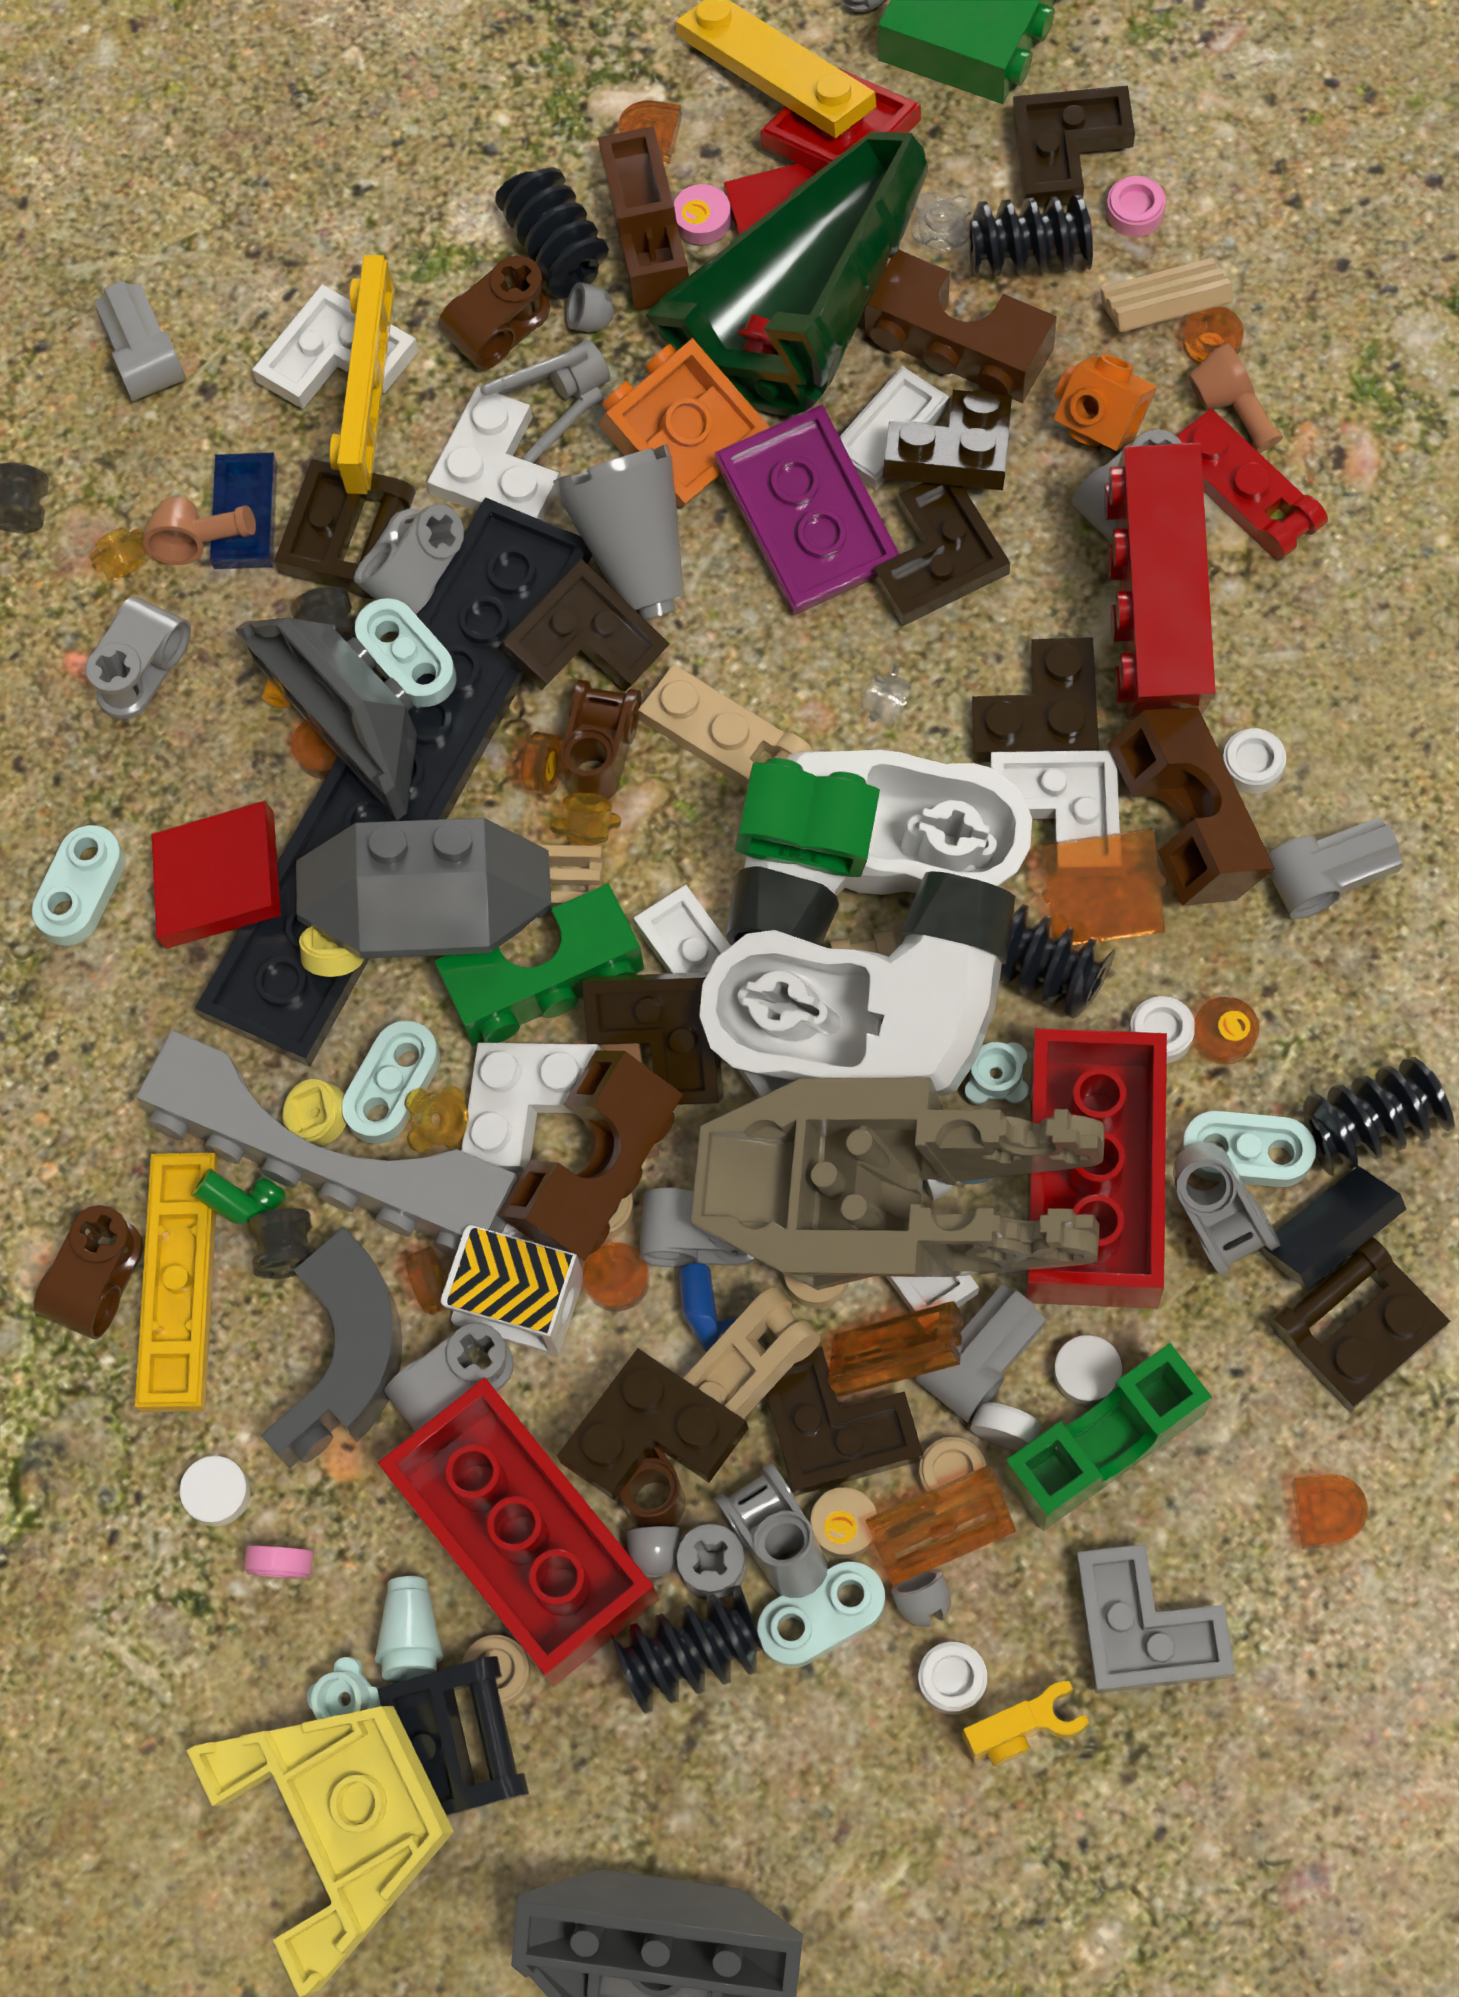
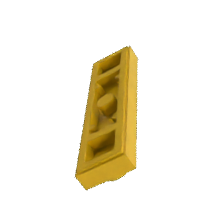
M703 0L675 21L677 37L834 138H837L876 108L875 91L730 0Z
M363 255L361 278H353L350 285V308L352 314H356L342 428L341 434H332L330 442L332 470L340 471L347 494H368V490L371 489L395 293L388 261L385 260L384 255Z
M215 1153L151 1154L135 1408L139 1412L205 1411L216 1212L191 1196V1192L198 1180L208 1169H212L217 1174L219 1173V1158Z

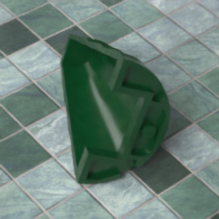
M871 131L791 192L788 199L733 239L730 245L660 298L659 302L646 314V317L667 344L671 343L677 351L693 338L753 408L778 415H796L809 410L831 384L864 309L879 286L888 258L894 257L899 249L928 174V163L922 145L915 139L913 133ZM750 314L770 320L763 329L779 355L742 350L746 340L737 333L739 329H745Z

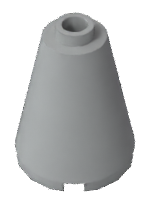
M668 444L589 467L585 473L575 476L569 474L553 480L558 498L611 588L634 610L638 609L639 614L645 620L676 610L672 598L683 595L684 591L673 461Z

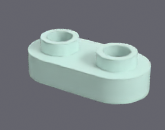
M390 598L373 601L361 610L355 622L356 637L370 653L377 665V670L386 680L390 677L395 679L408 694L414 706L430 707L447 699L456 685V671L451 655L405 603ZM396 632L399 634L392 642L385 643L380 641V638L385 633ZM423 674H433L436 676L429 684L421 685L416 683L417 679Z
M95 825L83 826L69 833L61 843L32 905L33 920L44 937L50 942L61 946L76 945L86 940L95 931L125 867L124 852L116 837L109 830ZM90 847L98 848L97 854L92 859L80 860V855L85 849ZM63 901L72 902L68 912L61 915L54 914V909L59 903Z
M405 1020L392 1023L384 1028L376 1038L347 1089L342 1102L343 1116L351 1132L360 1140L372 1144L393 1140L405 1129L440 1063V1052L435 1038L424 1025L415 1021ZM414 1051L419 1054L417 1062L412 1066L403 1067L398 1064V1059L405 1052ZM383 1105L389 1108L388 1114L384 1119L375 1122L367 1119V1115L373 1107Z
M1209 1111L1195 1117L1189 1123L1182 1142V1150L1188 1145L1197 1142L1215 1141L1222 1144L1244 1184L1271 1187H1288L1299 1183L1310 1171L1316 1154L1315 1141L1311 1132L1297 1120L1287 1117L1225 1111ZM1273 1148H1283L1290 1154L1291 1161L1284 1165L1276 1164L1270 1159L1268 1151ZM1212 1167L1198 1168L1193 1172L1195 1175L1206 1180L1220 1181L1222 1179L1221 1172Z
M843 1562L827 1570V1576L823 1584L814 1593L802 1598H789L782 1595L773 1600L762 1611L757 1626L764 1654L779 1666L799 1668L808 1665L866 1632L879 1621L885 1607L883 1583L877 1573L870 1567L858 1562ZM850 1584L860 1587L864 1593L862 1602L855 1607H847L841 1604L838 1600V1593L842 1587ZM795 1618L803 1623L805 1630L798 1640L787 1641L779 1635L778 1629L784 1620Z

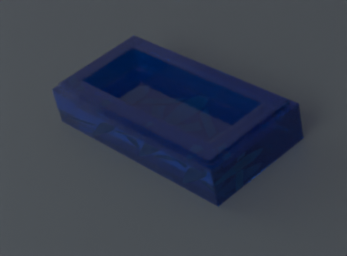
M274 452L215 454L212 516L232 512L237 507L247 505L254 514L256 531L251 536L243 537L236 535L211 541L210 561L214 569L273 568L278 465Z

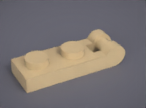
M674 664L638 709L641 722L745 787L748 784L752 764L756 762L763 751L771 754L774 758L787 759L790 754L798 751H813L810 745L799 736L790 732L784 733Z
M770 1288L761 1293L683 1379L744 1419L795 1363L802 1361L816 1349L820 1342V1335L808 1321H798L790 1312L792 1303L779 1288ZM770 1329L777 1339L765 1350L758 1342V1339Z

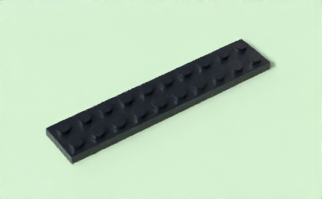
M484 498L464 534V540L460 549L455 553L436 583L431 598L417 616L451 655L456 671V685L449 697L443 702L430 707L414 706L408 711L417 732L407 813L399 820H396L338 756L277 863L281 916L240 928L195 1007L201 1018L304 1065L311 1066L370 958L364 959L361 966L353 972L335 977L319 976L303 967L299 939L308 926L297 920L296 860L355 823L440 820L448 818L526 677L497 647L581 559L585 563H589L592 554L581 536L489 498ZM423 674L417 679L416 683L421 685L429 684L436 676L433 674Z

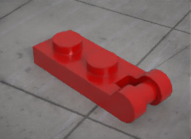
M1212 408L1177 435L1182 443L1201 442L1204 492L1272 557L1282 560L1296 549V540L1305 533L1313 535L1328 522L1327 513L1318 500L1313 496L1303 495ZM1279 509L1287 517L1279 521L1272 520L1270 516Z

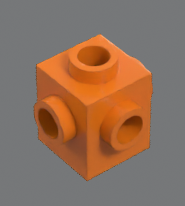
M1100 354L1099 357L1093 356L1076 364L1075 367L1069 366L1064 372L1055 391V398L1060 400V404L1053 420L1069 427L1067 433L1083 444L1096 447L1103 444L1117 451L1135 440L1158 386L1132 374L1133 366L1121 358L1109 354Z

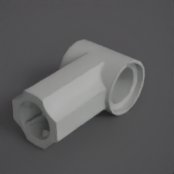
M121 281L106 287L102 296L95 301V305L108 339L111 340L115 349L111 353L131 400L135 401L187 380L166 331L161 332L141 284L133 285Z
M1380 817L1318 841L1313 836L1295 838L1280 845L1268 854L1275 867L1269 875L1292 919H1303L1313 916L1332 906L1341 898L1342 893L1397 873L1403 864L1396 836L1390 825H1386Z
M1002 1284L957 1337L953 1334L948 1336L936 1348L920 1369L915 1380L969 1423L974 1419L977 1406L984 1402H990L1005 1379L1003 1374L1045 1326L1046 1318L1020 1292Z

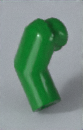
M208 1169L196 1183L191 1196L228 1221L238 1225L270 1223L278 1215L275 1211L286 1199V1192L266 1177H260L255 1181L253 1188L248 1193L212 1169Z

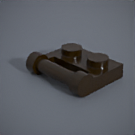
M312 459L274 559L278 573L346 588L357 596L373 599L355 583V571L363 558L373 549L390 519L397 512L411 508L416 490L404 480L372 473L371 489L368 490V494H347L340 471L332 470L329 462ZM366 499L379 501L380 505L359 564L344 561Z
M1374 1237L1353 1252L1346 1262L1292 1309L1285 1306L1269 1319V1324L1276 1335L1350 1413L1445 1330L1451 1322L1393 1262L1389 1252ZM1370 1276L1383 1291L1321 1345L1309 1329Z

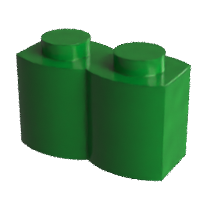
M772 758L767 760L766 763H753L748 779L734 851L760 860L799 864L822 873L846 877H861L868 859L880 789L868 785L863 777L850 772L839 771L833 772L829 776H815L803 771V767L797 762L788 759Z

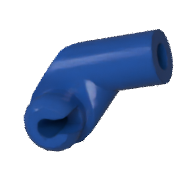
M692 1263L682 1267L678 1274L684 1318L707 1353L737 1318L729 1317L718 1321L711 1270L705 1264Z

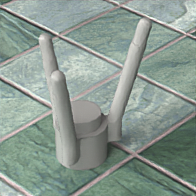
M588 339L554 358L505 375L481 386L480 391L484 396L494 393L504 395L550 377L556 390L563 398L567 399L572 395L578 398L535 442V445L523 456V460L534 463L587 409L604 400L598 387L610 381L609 369L598 348Z

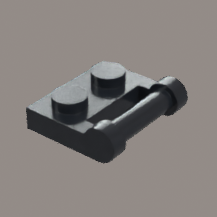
M498 1656L473 1660L377 1689L381 1706H394L447 1817L529 1794L525 1773L517 1774L496 1680L502 1677ZM465 1687L470 1689L490 1781L475 1785L454 1692Z

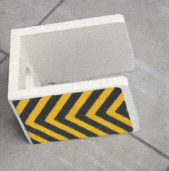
M469 1225L464 1229L441 1297V1303L444 1308L453 1310L451 1321L456 1327L461 1328L468 1323H484L497 1330L504 1341L559 1356L585 1276L576 1254Z

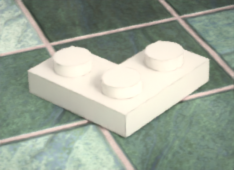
M322 284L252 369L256 382L304 409L337 367L349 373L356 314L351 312L350 300ZM392 324L390 325L382 393L384 394L419 352L416 338Z
M477 386L427 481L429 492L431 495L478 511L486 497L544 521L557 495L553 480L560 478V473L513 456L533 418L531 406L498 393L484 396L480 391L481 387Z
M1110 750L991 752L990 768L998 769L1021 789L1032 819H1054L1056 876L1120 875L1121 853L1117 764Z
M478 1043L462 1151L515 1174H522L531 1160L537 1113H574L563 1104L594 1052L602 1049L597 1044Z

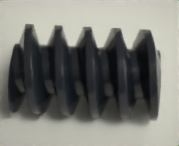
M550 167L538 171H525L513 176L496 191L495 202L498 208L504 212L503 215L509 226L514 229L520 244L525 246L528 257L535 261L541 269L542 278L547 282L546 286L550 293L558 298H568L576 283H593L598 275L599 266L608 255L609 248L604 239L597 237L598 230L592 221L586 220L587 212L583 205L575 202L576 195L570 186L565 185L566 179L562 171Z
M1057 196L1048 197L1042 214L1034 198L1024 199L1019 216H1017L1011 200H1001L995 218L987 201L978 202L969 225V252L972 277H977L982 260H988L994 276H1000L1006 258H1011L1017 274H1024L1028 258L1033 256L1041 273L1048 271L1052 255H1058L1064 271H1070L1075 254L1079 253L1083 257L1087 270H1091L1093 261L1092 224L1082 196H1071L1066 212H1064Z
M1022 904L1013 913L1006 964L1001 965L999 982L1004 985L1008 984L1020 974L1019 990L1022 994L1029 996L1043 985L1042 1002L1048 1007L1055 1006L1066 996L1065 1014L1072 1019L1076 1018L1090 1006L1100 991L1112 965L1115 948L1100 962L1095 959L1097 939L1091 937L1079 950L1073 949L1074 928L1068 926L1056 939L1049 937L1052 917L1045 915L1031 928L1027 926L1029 906Z
M1416 1057L1403 1059L1399 1065V1071L1392 1066L1380 1068L1375 1074V1081L1369 1076L1356 1077L1351 1084V1090L1344 1085L1333 1086L1328 1092L1327 1100L1319 1094L1307 1096L1303 1105L1304 1125L1311 1132L1315 1141V1157L1322 1168L1331 1176H1334L1332 1156L1339 1154L1349 1168L1353 1169L1358 1167L1356 1147L1363 1145L1370 1156L1376 1160L1381 1158L1383 1154L1381 1137L1387 1136L1396 1149L1402 1150L1407 1145L1405 1128L1409 1126L1422 1141L1430 1139L1429 1119L1432 1117L1447 1132L1455 1127L1449 1099L1438 1077Z
M740 1585L733 1587L732 1609L727 1610L713 1594L707 1597V1618L703 1620L689 1604L681 1607V1628L676 1629L664 1614L661 1613L655 1617V1637L651 1639L637 1623L631 1624L629 1627V1647L623 1648L611 1633L633 1700L646 1714L653 1711L654 1689L658 1688L669 1703L674 1704L679 1702V1680L685 1679L696 1694H701L705 1692V1670L710 1669L719 1681L725 1685L731 1683V1661L736 1659L749 1675L757 1673V1651L762 1650L764 1652Z

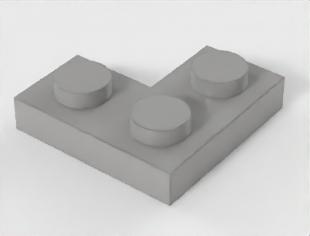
M1145 1544L1077 1552L1076 1561L1096 1694L1234 1677L1235 1668L1224 1605L1156 1612Z

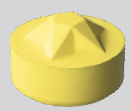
M313 926L305 929L300 936L301 963L306 970L313 974L325 977L346 975L359 968L364 959H360L326 938Z
M308 1079L300 1082L290 1091L284 1102L282 1115L285 1128L316 1146H323L333 1142L341 1135L347 1124L342 1112V1102L345 1094L337 1086L322 1080Z

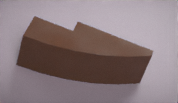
M651 126L598 137L610 201L635 310L655 306L660 298L689 277L665 167L655 128Z

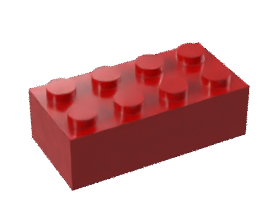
M1201 442L1126 446L1123 449L1118 467L1109 468V483L1104 484L1105 519L1116 520L1117 529H1113L1112 544H1108L1107 548L1109 581H1120V591L1116 592V604L1111 605V633L1113 642L1123 641L1124 653H1120L1119 665L1114 668L1116 703L1127 702V720L1135 719L1143 710L1198 707L1201 714H1203L1216 691Z
M1035 1028L1031 1064L1030 1122L1041 1124L1042 1120L1054 1117V1109H1068L1071 1115L1085 1116L1102 1122L1105 1125L1103 1162L1098 1165L1029 1173L1027 1221H1039L1040 1215H1048V1209H1073L1076 1215H1094L1100 1224L1097 1261L1085 1265L1026 1270L1025 1297L1032 1303L1158 1309L1164 1290L1167 1033Z
M485 1377L377 1462L389 1480L553 1687L612 1639L611 1633L615 1637L659 1601L654 1585Z

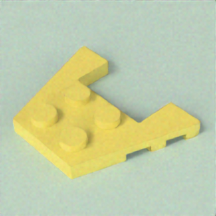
M380 1706L304 1722L300 1725L251 1733L218 1742H208L195 1745L186 1750L211 1806H224L268 1778L274 1777L331 1899L330 1906L273 1939L298 1997L312 1996L322 1989L454 1832L394 1706Z

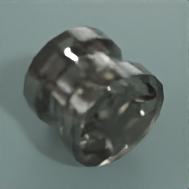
M9 462L0 464L1 530L12 533H32L43 527L45 509L40 502L48 494L49 478L43 471L23 463Z
M335 586L319 587L303 593L293 601L290 608L293 619L330 624L346 642L352 637L357 639L355 621L349 618L352 604L348 592L343 588Z
M298 1208L277 1209L258 1214L247 1221V1236L256 1244L257 1254L252 1260L253 1274L261 1279H284L297 1276L294 1269L316 1251L308 1242L307 1234L313 1227L309 1211Z

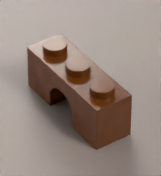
M898 249L896 255L887 264L877 290L865 307V336L872 338L877 345L888 351H902L921 359L930 368L939 373H953L978 384L984 391L1006 396L1012 395L1013 400L1023 404L1054 349L1057 316L1003 294L994 310L985 318L972 322L956 320L945 312L949 304L950 271Z
M1198 707L1143 710L1108 743L1131 796H1150L1165 802L1174 810L1182 823L1183 829L1157 851L1182 906L1236 901L1275 869Z
M596 1050L563 1104L577 1114L585 1122L589 1130L591 1145L586 1161L578 1170L571 1172L559 1162L530 1160L497 1216L535 1243L576 1254L579 1261L585 1262L588 1256L596 1252L605 1242L610 1231L609 1220L621 1200L629 1196L639 1184L643 1173L641 1166L653 1145L661 1141L670 1131L675 1119L673 1111L683 1094L626 1051Z

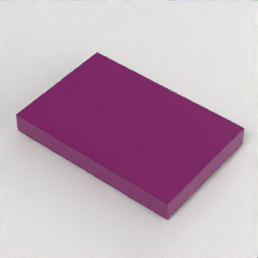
M823 404L715 452L714 461L793 616L873 580L875 566L900 555Z

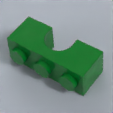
M609 883L551 908L561 943L556 954L542 965L536 967L517 966L503 956L499 947L491 953L446 955L434 960L443 985L472 1047L484 1041L485 1043L505 1041L519 1031L520 1025L542 1015L545 1018H554L567 1013L577 1005L578 999L583 997L582 982L587 977L636 975V973L645 970L640 945Z
M1169 1343L1118 1379L1112 1391L1081 1417L1067 1425L1059 1421L1006 1459L1003 1478L1041 1529L1045 1531L1205 1416L1212 1396L1173 1345Z

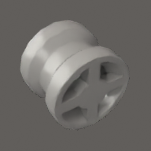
M716 1524L697 1526L689 1531L679 1543L676 1558L681 1579L687 1589L698 1598L707 1600L708 1596L714 1594L719 1600L726 1599L732 1595L733 1587L741 1586L744 1582L747 1566L743 1546L736 1534L725 1526ZM721 1548H723V1550H721L719 1553H715V1552L708 1553V1552H707V1551H711V1550L719 1551Z

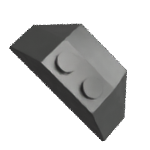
M277 618L248 621L237 627L235 630L254 664L396 820L407 813L417 732L408 713L414 707V704L399 683L392 677L383 682L372 670L377 665L362 643L355 637L346 642L330 624L293 618Z
M486 818L355 823L296 860L297 920L308 927L313 926L326 938L360 959L491 953L521 932L536 917L541 918L551 911L549 850Z
M599 1869L518 1895L511 1966L525 1978L530 1976L548 1997H797L803 1934L740 1888Z

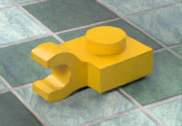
M1070 1681L1054 1683L1039 1697L1031 1701L1025 1700L964 1728L962 1739L973 1763L989 1757L993 1767L1007 1763L1030 1751L1031 1748L1027 1739L1035 1736L1039 1731H1046L1058 1738H1072L1082 1733L1089 1723L1086 1715L1077 1717L1073 1721L1065 1722L1059 1720L1053 1712V1703L1057 1699L1072 1693L1073 1688Z

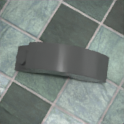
M344 1226L294 1269L304 1287L330 1314L335 1332V1346L331 1363L320 1382L261 1435L289 1468L293 1467L299 1460L307 1463L321 1454L333 1439L331 1431L339 1424L358 1442L371 1429L386 1407L389 1399L384 1394V1389L400 1370L402 1331L396 1303L388 1285L370 1255Z

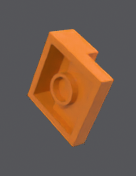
M693 338L678 351L670 343L658 352L644 366L650 375L635 388L628 381H625L601 403L607 412L597 424L624 456L650 448L656 449L668 444L673 461L676 505L680 509L721 475L714 461L715 452L770 428Z

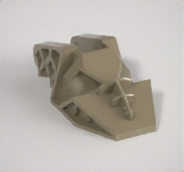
M930 1077L800 1078L700 1126L691 1223L705 1233L816 1290L873 1276L956 1277L1090 1264L1097 1261L1100 1224L1094 1215H1076L1073 1209H1048V1215H1040L1039 1221H1023L1003 1217L994 1208H977L975 1214H935L931 1208H923L921 1206L923 1180H943L946 1185H956L958 1181L1095 1166L1103 1162L1105 1125L1093 1118L1071 1115L1068 1109H1054V1117L1042 1120L1041 1124H1033L1021 1118L1005 1116L1001 1109L943 1110Z

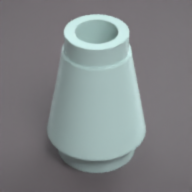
M402 1576L391 1579L387 1583L388 1594L385 1599L375 1662L382 1666L383 1679L399 1683L436 1672L437 1663L442 1661L443 1653L431 1597L428 1593V1581L417 1576Z

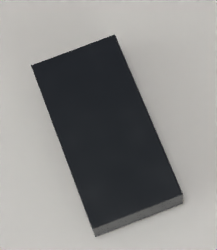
M1358 1166L1275 1232L1280 1242L1279 1247L1272 1251L1266 1246L1261 1249L1267 1261L1308 1290L1407 1208L1399 1192Z

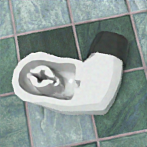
M887 750L798 751L790 754L787 758L788 760L797 762L803 767V771L815 776H829L831 773L839 771L850 772L863 777L868 785L880 789L865 868L861 877H846L822 873L799 864L776 863L746 856L744 869H740L734 879L726 938L733 945L745 934L776 930L822 946L839 906L837 895L844 888L865 894L884 895L905 891L917 893L925 872L930 871L956 874L981 880L998 887L1002 886L1018 872L1031 845L1032 816L1021 789L998 769L975 763L944 764L902 752Z
M925 872L900 932V936L905 939L890 957L856 949H830L776 930L745 934L716 957L702 985L699 1016L710 1048L731 1067L762 1076L779 1077L791 1081L800 1078L930 1077L938 1095L953 1093L958 1089L975 1063L995 1011L1001 965L1006 964L1016 896L1003 888L981 880L945 872Z

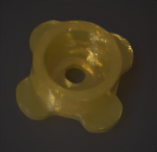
M123 527L101 537L95 543L97 550L89 556L93 563L94 571L102 570L109 581L123 578L142 567L150 558L143 546V536L145 534L142 529L138 528L128 532Z
M583 792L566 796L562 801L561 816L550 820V830L553 833L566 835L567 840L571 843L584 846L606 842L609 836L608 832L621 826V817L612 812V804L607 798L598 794Z
M446 1086L438 1093H427L422 1088L411 1090L404 1101L405 1108L410 1112L411 1130L407 1134L409 1146L417 1152H426L434 1145H445L448 1149L462 1147L464 1134L469 1124V1114L463 1092L455 1086ZM434 1113L440 1115L441 1120L438 1125L432 1123L431 1118Z

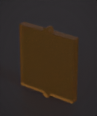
M1152 828L1042 844L1047 889L1042 892V898L1046 903H1049L1053 939H1056L1068 926L1074 928L1072 946L1085 944L1091 937L1097 939V942L1165 932L1160 887L1165 885L1166 879L1158 872L1154 830Z

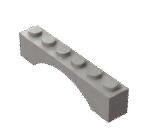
M171 1030L136 1095V1099L150 1116L149 1125L159 1132L177 1140H183L185 1134L188 1133L206 1141L204 1147L209 1152L215 1153L217 1157L234 1164H239L242 1157L263 1165L261 1172L284 1186L296 1188L299 1181L320 1189L318 1196L341 1210L353 1212L357 1205L377 1214L375 1220L379 1224L397 1234L410 1237L413 1230L419 1231L435 1238L434 1246L454 1258L464 1229L467 1226L473 1225L502 1233L507 1224L497 1214L518 1181L515 1173L458 1149L426 1158L386 1161L350 1157L318 1147L287 1130L260 1107L250 1094L241 1073L227 1053Z

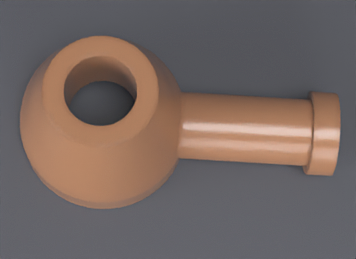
M1228 343L1211 352L1189 376L1192 388L1202 406L1206 410L1234 406L1253 439V447L1259 453L1278 444L1283 436L1278 428L1273 427L1258 401L1249 375L1237 353Z
M168 497L160 502L148 520L144 531L143 546L146 552L157 561L170 565H185L201 557L204 542L236 535L243 537L254 535L256 522L252 510L247 505L237 507L232 512L200 518L196 506L190 500L182 497Z

